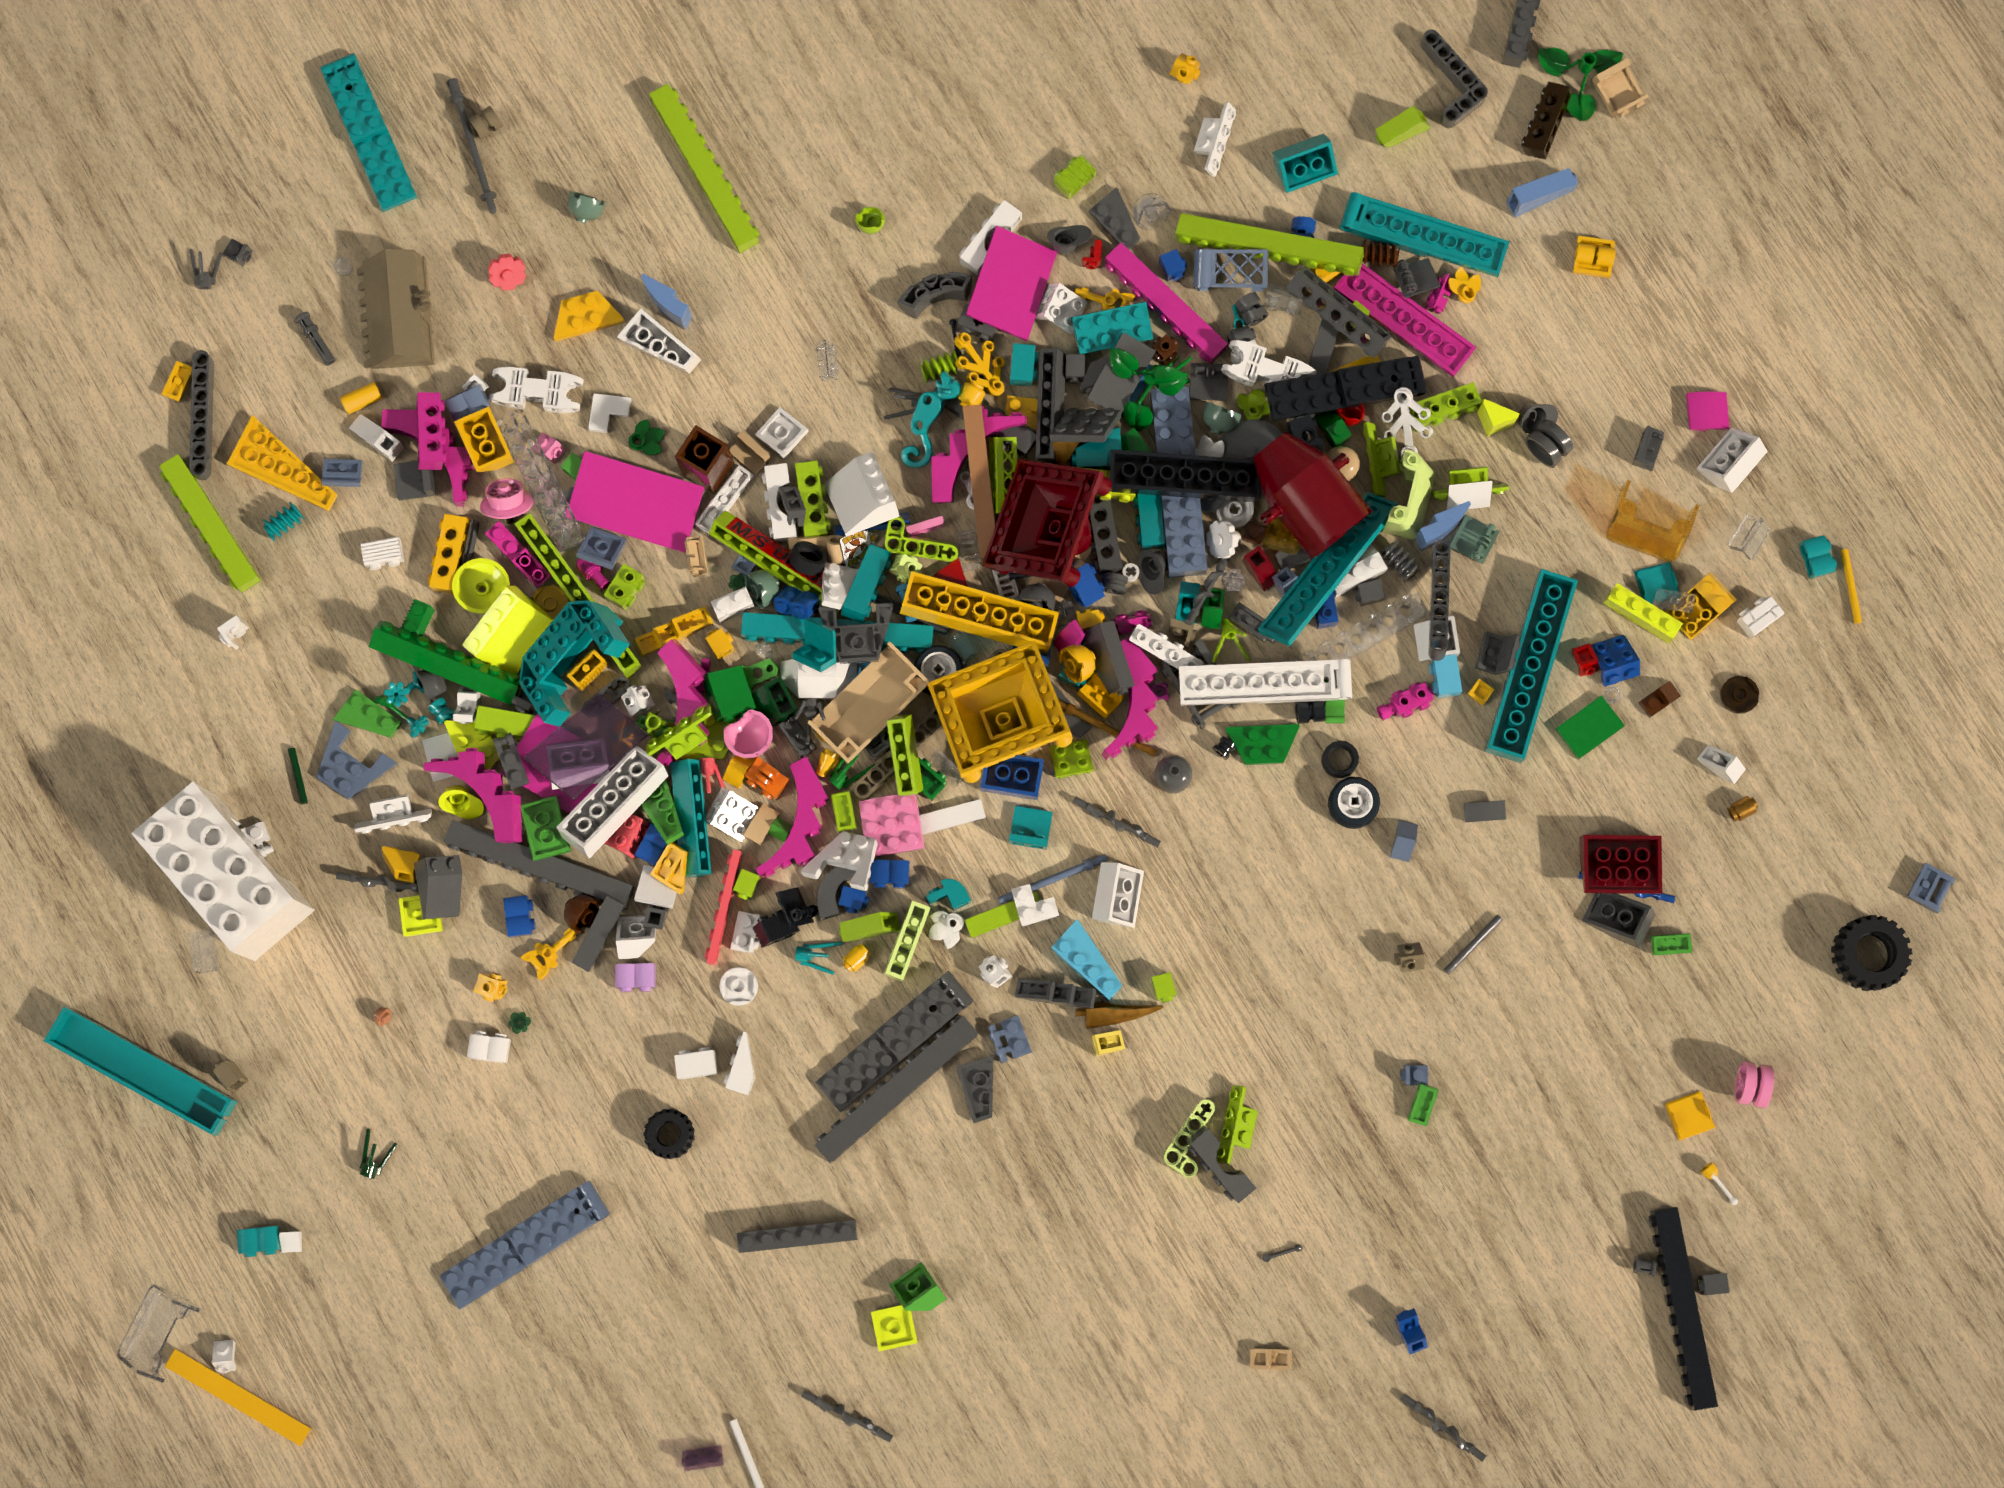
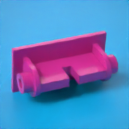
M1449 274L1437 277L1440 287L1433 289L1432 293L1428 296L1425 310L1433 308V312L1436 314L1444 311L1448 299L1444 298L1443 295L1449 297L1452 292L1448 283V279H1450L1448 278Z
M1139 610L1134 612L1135 615H1117L1112 621L1117 624V632L1121 635L1132 632L1131 625H1135L1136 628L1137 624H1141L1149 629L1152 626V621L1147 618L1151 617V614L1146 612V610Z

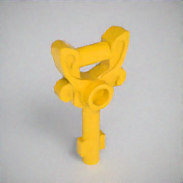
M1084 287L1081 289L1076 288L1075 294L1084 300L1089 299L1101 303L1103 310L1115 308V304L1119 300H1121L1120 306H1125L1135 299V294H1119L1118 289H1113L1111 293H1106L1105 297L1091 293L1089 289Z
M570 928L563 933L564 936L552 946L548 944L543 945L542 943L535 944V950L525 953L521 956V959L530 962L534 966L539 980L544 979L550 967L556 968L558 966L556 961L558 955L556 952L566 943L572 942L577 938L575 931ZM537 955L544 957V966L536 958Z

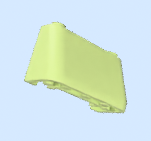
M1405 449L1399 461L1400 471L1405 477L1404 482L1412 483L1407 507L1397 505L1390 510L1382 533L1406 539H1415L1419 529L1423 528L1435 473L1418 453Z

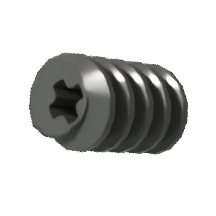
M1399 540L1388 545L1380 555L1385 553L1383 560L1390 559L1388 566L1395 565L1393 571L1400 570L1398 577L1405 576L1403 580L1405 583L1419 571L1417 568L1420 564H1412L1415 558L1408 559L1409 551L1402 553L1404 546L1398 548Z

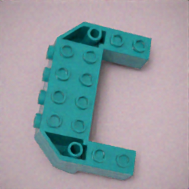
M589 600L569 601L522 657L519 684L544 723L560 727L571 714L561 698V695L568 688L561 677L593 639L602 653L619 658L630 645L619 628L623 620L607 606Z

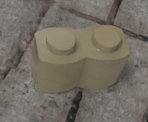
M220 1060L213 1066L212 1073L227 1091L235 1092L248 1082V1079L234 1061Z

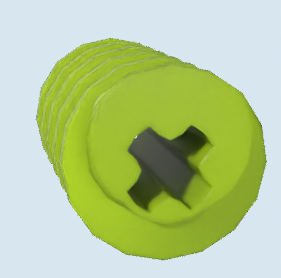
M955 350L951 351V356L945 352L944 359L939 354L937 355V361L932 356L930 357V363L926 359H923V365L919 362L920 370L926 383L929 382L930 376L935 381L936 374L940 377L943 371H947L950 375V370H953L957 374L955 362L958 358Z

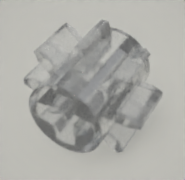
M1227 569V572L1222 576V585L1227 586L1226 591H1240V588L1244 586L1245 575L1240 574V569Z

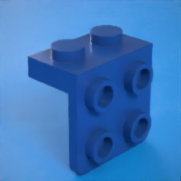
M1619 635L1591 645L1598 658V665L1601 668V682L1604 687L1640 675V659L1625 635Z

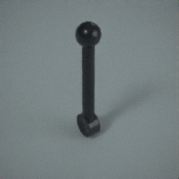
M950 319L949 324L952 327L954 340L957 336L955 328L956 320ZM954 343L955 353L957 357H960L961 350Z

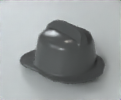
M1084 225L1056 227L1047 233V239L1053 245V250L1061 254L1072 253L1079 245L1089 241L1092 236L1091 229Z
M1527 404L1522 407L1520 412H1517L1520 413L1518 422L1522 430L1529 434L1532 431H1537L1538 425L1544 420H1550L1556 424L1558 419L1556 407L1550 404Z
M1144 550L1138 557L1140 579L1144 589L1149 594L1155 595L1160 593L1164 587V574L1167 572L1168 563L1160 551Z
M413 666L422 683L425 695L432 704L434 702L433 698L444 693L447 689L444 678Z

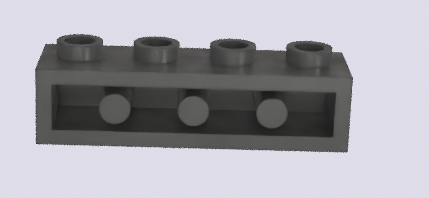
M1516 0L1503 56V65L1520 68L1522 62L1527 60L1529 50H1526V46L1531 43L1533 33H1530V29L1535 25L1537 16H1534V11H1538L1540 0Z

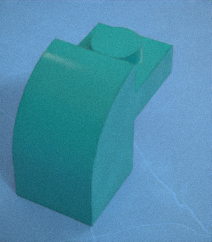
M954 879L941 880L943 888L939 889V887L928 891L929 895L926 896L930 905L948 897L954 911L971 903L965 887Z

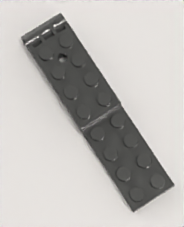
M947 971L815 1083L841 1113L974 1000L951 972ZM936 1006L937 1009L935 1012H930L929 1008Z

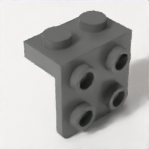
M1488 631L1484 632L1475 668L1493 675L1511 671L1516 663L1515 655L1520 647V635L1513 634L1502 637Z

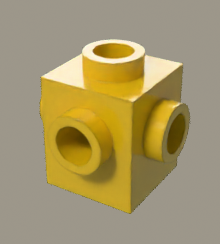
M1181 53L1176 58L1170 75L1176 77L1181 83L1190 84L1199 77L1201 63L1195 57Z
M490 972V974L479 973L473 992L482 995L484 1000L494 1002L496 999H502L506 994L508 980L501 978L502 975L495 972Z

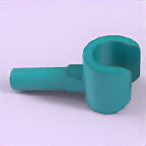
M1233 304V328L1237 329L1235 324L1237 321L1244 327L1245 322L1239 317L1237 307Z

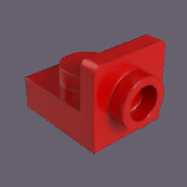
M1095 240L1094 246L1090 248V257H1082L1083 267L1091 270L1101 268L1102 240Z
M1590 643L1572 649V655L1579 667L1580 677L1592 675L1598 671V658Z

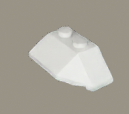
M836 658L834 665L819 672L791 659L781 661L780 676L786 687L798 698L834 699L857 677V663L840 664L838 658Z

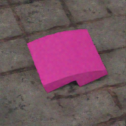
M1691 392L1686 394L1689 430L1707 431L1712 429L1725 431L1729 429L1726 392Z

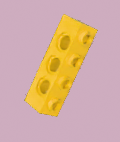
M444 514V518L440 520L439 530H441L440 537L436 539L435 548H437L436 555H433L431 563L433 571L428 576V585L433 591L453 594L452 582L460 565L469 523L467 517ZM456 532V536L453 539H448L449 533ZM447 550H452V555L445 558L444 553ZM447 568L448 573L445 576H441L440 571Z

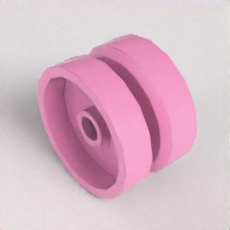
M1743 1061L1736 1077V1103L1749 1105L1752 1101L1754 1107L1766 1108L1773 1091V1067L1761 1064L1757 1068L1755 1063Z

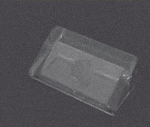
M1657 589L1652 604L1657 608L1692 613L1696 594Z
M936 749L929 762L937 771L939 770L947 777L946 780L953 787H957L964 780L959 773L958 767L944 753Z

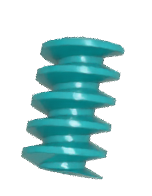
M289 502L290 509H287L285 506L282 507L284 513L276 511V518L273 515H269L270 522L263 519V527L273 541L276 540L275 535L282 537L281 530L288 533L287 526L294 529V522L300 525V517L306 521L296 505Z

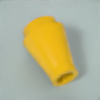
M825 748L824 752H821L815 773L826 778L827 774L838 762L839 754Z

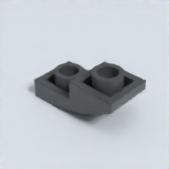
M1505 800L1464 803L1465 822L1505 820Z

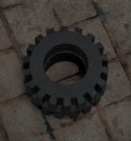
M674 1109L657 1111L652 1117L650 1116L648 1123L645 1124V1132H643L645 1144L658 1157L665 1159L679 1158L681 1155L686 1154L687 1150L693 1145L692 1142L695 1139L693 1123L688 1116ZM668 1122L675 1123L681 1132L678 1142L672 1146L662 1144L658 1138L659 1129Z

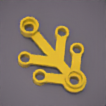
M964 332L958 334L954 339L956 347L965 349L974 362H968V359L964 356L959 357L955 362L957 368L973 371L967 375L966 381L970 383L972 380L983 386L991 396L1001 395L1004 391V385L1000 380L1001 367L1005 365V360L1001 356L993 359L992 365L994 369L992 376L989 372L990 353L994 350L993 342L986 341L982 344L983 354L981 360L971 345L970 335ZM977 373L982 374L985 379L979 378Z

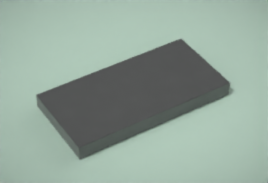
M1122 332L1114 347L1125 350L1137 358L1139 368L1136 371L1147 368L1156 350ZM1109 356L1086 399L1103 409L1121 410L1122 414L1125 405L1128 403L1143 374L1134 375L1132 373V376L1128 379L1116 376L1111 369Z

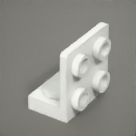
M1060 283L1048 284L1035 319L1038 321L1049 320L1068 334H1073L1071 317L1082 315L1087 301Z
M721 787L706 813V822L738 841H742L744 838L743 834L760 808L734 792Z

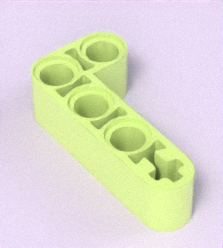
M1204 1099L1197 1104L1163 1155L1164 1163L1186 1178L1193 1177L1198 1171V1166L1195 1161L1185 1155L1190 1145L1180 1146L1178 1138L1180 1136L1189 1138L1198 1131L1192 1130L1189 1126V1122L1193 1119L1199 1122V1129L1207 1124L1215 1111L1214 1103L1208 1099ZM1208 1104L1210 1113L1206 1112L1202 1116V1118H1205V1121L1199 1116L1194 1115L1196 1112L1198 1115L1202 1112L1203 1108L1201 1105L1205 1106ZM1169 1152L1177 1154L1178 1159L1175 1163L1167 1160ZM1186 1163L1193 1165L1194 1171L1192 1174L1184 1172L1183 1166Z

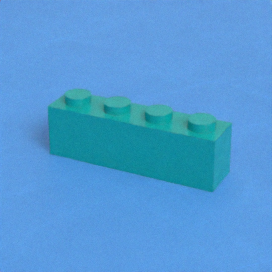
M1136 494V497L1133 499L1134 508H1138V515H1135V524L1139 526L1140 533H1137V544L1141 545V550L1164 549L1165 538L1161 496Z
M872 544L869 545L842 606V616L863 623L865 617L869 618L872 611L870 605L872 601L876 602L879 595L877 589L879 585L883 586L886 579L885 571L889 570L893 560L890 559L891 552Z

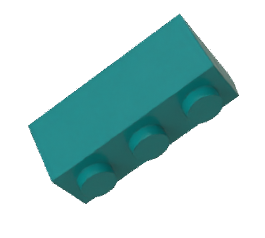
M1324 133L1272 152L1275 168L1286 193L1338 174L1332 143Z

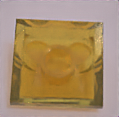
M1278 517L1266 525L1262 542L1267 548L1288 554H1295L1300 551V544Z

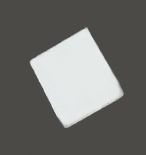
M302 1232L279 1233L282 1253L302 1252Z

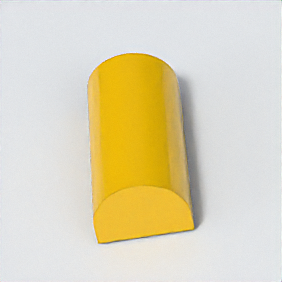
M373 381L340 396V399L347 413L352 414L382 400L383 397L376 382Z

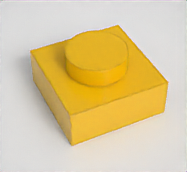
M1478 679L1467 695L1483 706L1495 689L1481 679Z

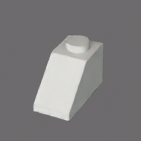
M1709 744L1697 758L1701 764L1718 777L1733 784L1736 783L1746 770L1737 756Z

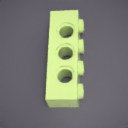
M913 900L910 902L883 975L898 981L904 980L931 907Z

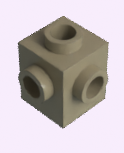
M1420 942L1397 945L1394 961L1395 965H1399L1401 972L1424 969V953Z

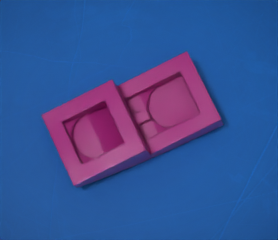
M1073 620L1060 632L1053 643L1060 653L1062 649L1070 645L1080 644L1085 634L1077 621Z

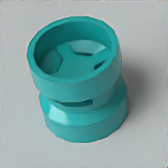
M443 697L437 699L428 707L430 713L436 716L439 724H443L444 721L453 717L454 711L448 708L447 702Z

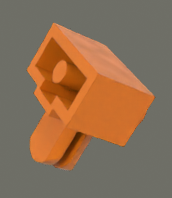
M757 757L744 775L748 779L746 783L754 789L759 787L763 790L761 794L769 800L774 798L777 801L790 783L787 777L759 757Z

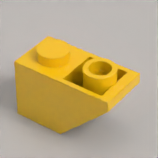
M382 846L383 860L394 878L415 883L414 863L421 860L420 854L414 851L399 850L392 846Z

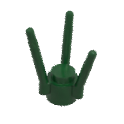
M367 1129L359 1174L375 1179L376 1174L380 1175L382 1168L397 1147V1143L392 1145L377 1167L378 1163L372 1161L376 1149L375 1143L372 1145L369 1158L367 1159L370 1129Z

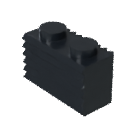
M783 910L773 913V917L768 918L766 915L757 920L758 923L753 926L754 933L758 937L762 948L792 937L800 931L798 926L791 928Z

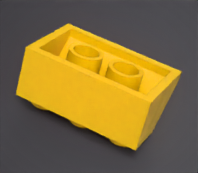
M490 407L454 421L477 472L498 470L514 463Z

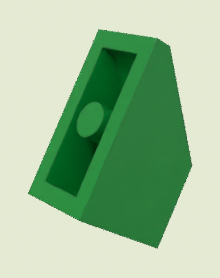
M1323 412L1314 417L1318 427L1332 448L1349 441L1352 434L1342 418L1335 412Z
M1212 588L1211 591L1214 597H1206L1204 601L1201 626L1210 629H1220L1225 590Z

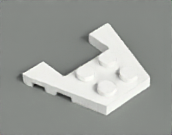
M843 831L802 868L801 873L804 877L818 879L827 864L854 870L856 872L849 882L851 888L867 891V882L871 875V863L874 862L878 843L875 838Z

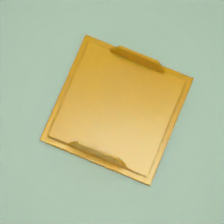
M1701 1091L1664 1104L1679 1141L1716 1128Z

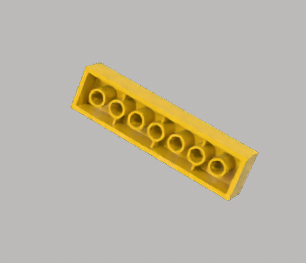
M911 571L900 614L1017 647L1035 641L1039 652L1046 655L1051 646L1059 612L913 571Z

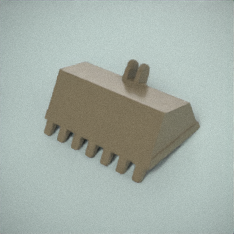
M384 249L373 257L364 260L362 266L357 268V276L363 275L364 281L358 284V291L365 290V296L359 300V306H366V312L361 314L360 319L361 322L367 321L368 325L367 328L362 330V337H369V343L363 346L364 353L370 352V358L364 361V367L380 369L435 365L426 258L419 255L415 250Z

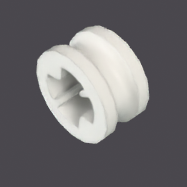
M1133 563L1126 564L1122 575L1127 576L1129 582L1135 581L1139 576V568ZM1127 569H1129V570L1134 569V570H1135V571H1134V574H1136V575H1135V576H1133V575L1127 576L1126 574H1127L1128 571H1126V570H1127Z

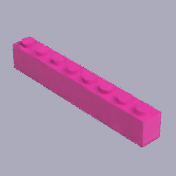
M1120 243L1105 257L1106 269L1112 274L1115 273L1124 286L1128 285L1132 289V293L1135 294V297L1144 300L1147 303V308L1150 311H1155L1164 324L1168 323L1175 335L1184 338L1186 345L1190 349H1195L1204 362L1208 361L1212 364L1227 350L1228 343L1126 246Z

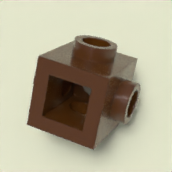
M1165 334L1162 338L1159 336L1153 341L1152 349L1156 350L1153 358L1157 362L1166 365L1177 358L1179 347L1178 342L1173 337Z

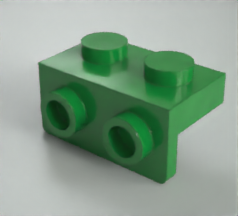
M919 758L923 782L921 793L933 801L947 786V781L945 780L947 777L939 770L935 772L931 768L932 764L927 759L923 758L921 760Z

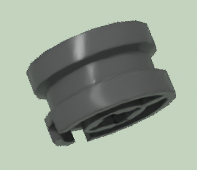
M1109 572L1102 574V584L1106 589L1105 592L1118 595L1126 594L1125 584L1128 583L1127 576Z

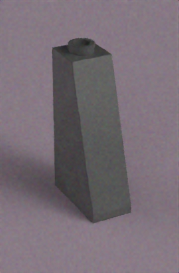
M1114 621L1099 623L1084 631L1085 636L1081 645H1084L1095 654V670L1108 693H1117L1118 696L1128 693V689L1135 686Z

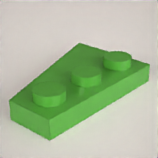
M356 689L333 718V721L388 738H392L402 725L400 720Z

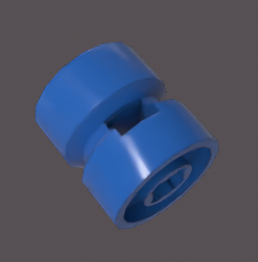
M1304 216L1292 219L1291 230L1293 233L1291 234L1315 237L1313 235L1316 229L1315 219Z

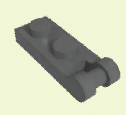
M510 732L505 734V737L493 738V742L510 788L513 790L529 784V780ZM509 743L510 749L503 751L501 746Z

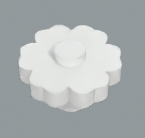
M1214 521L1209 526L1210 532L1206 533V544L1210 547V554L1215 558H1230L1235 554L1234 548L1241 542V535L1238 531H1235L1234 525L1229 521Z

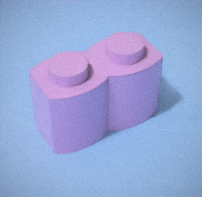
M615 964V988L620 989V992H632L634 988H639V992H651V988H656V964Z

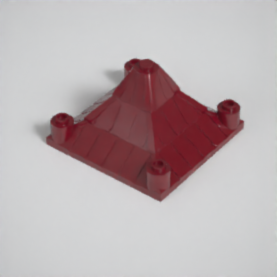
M1018 459L982 566L993 569L1003 575L1013 572L1059 581L1069 587L1075 586L1079 582L1081 575L1078 569L1072 567L1073 558L1075 555L1086 551L1090 546L1092 537L1088 519L1089 511L1096 494L1105 496L1110 492L1112 487L1111 480L1098 470Z

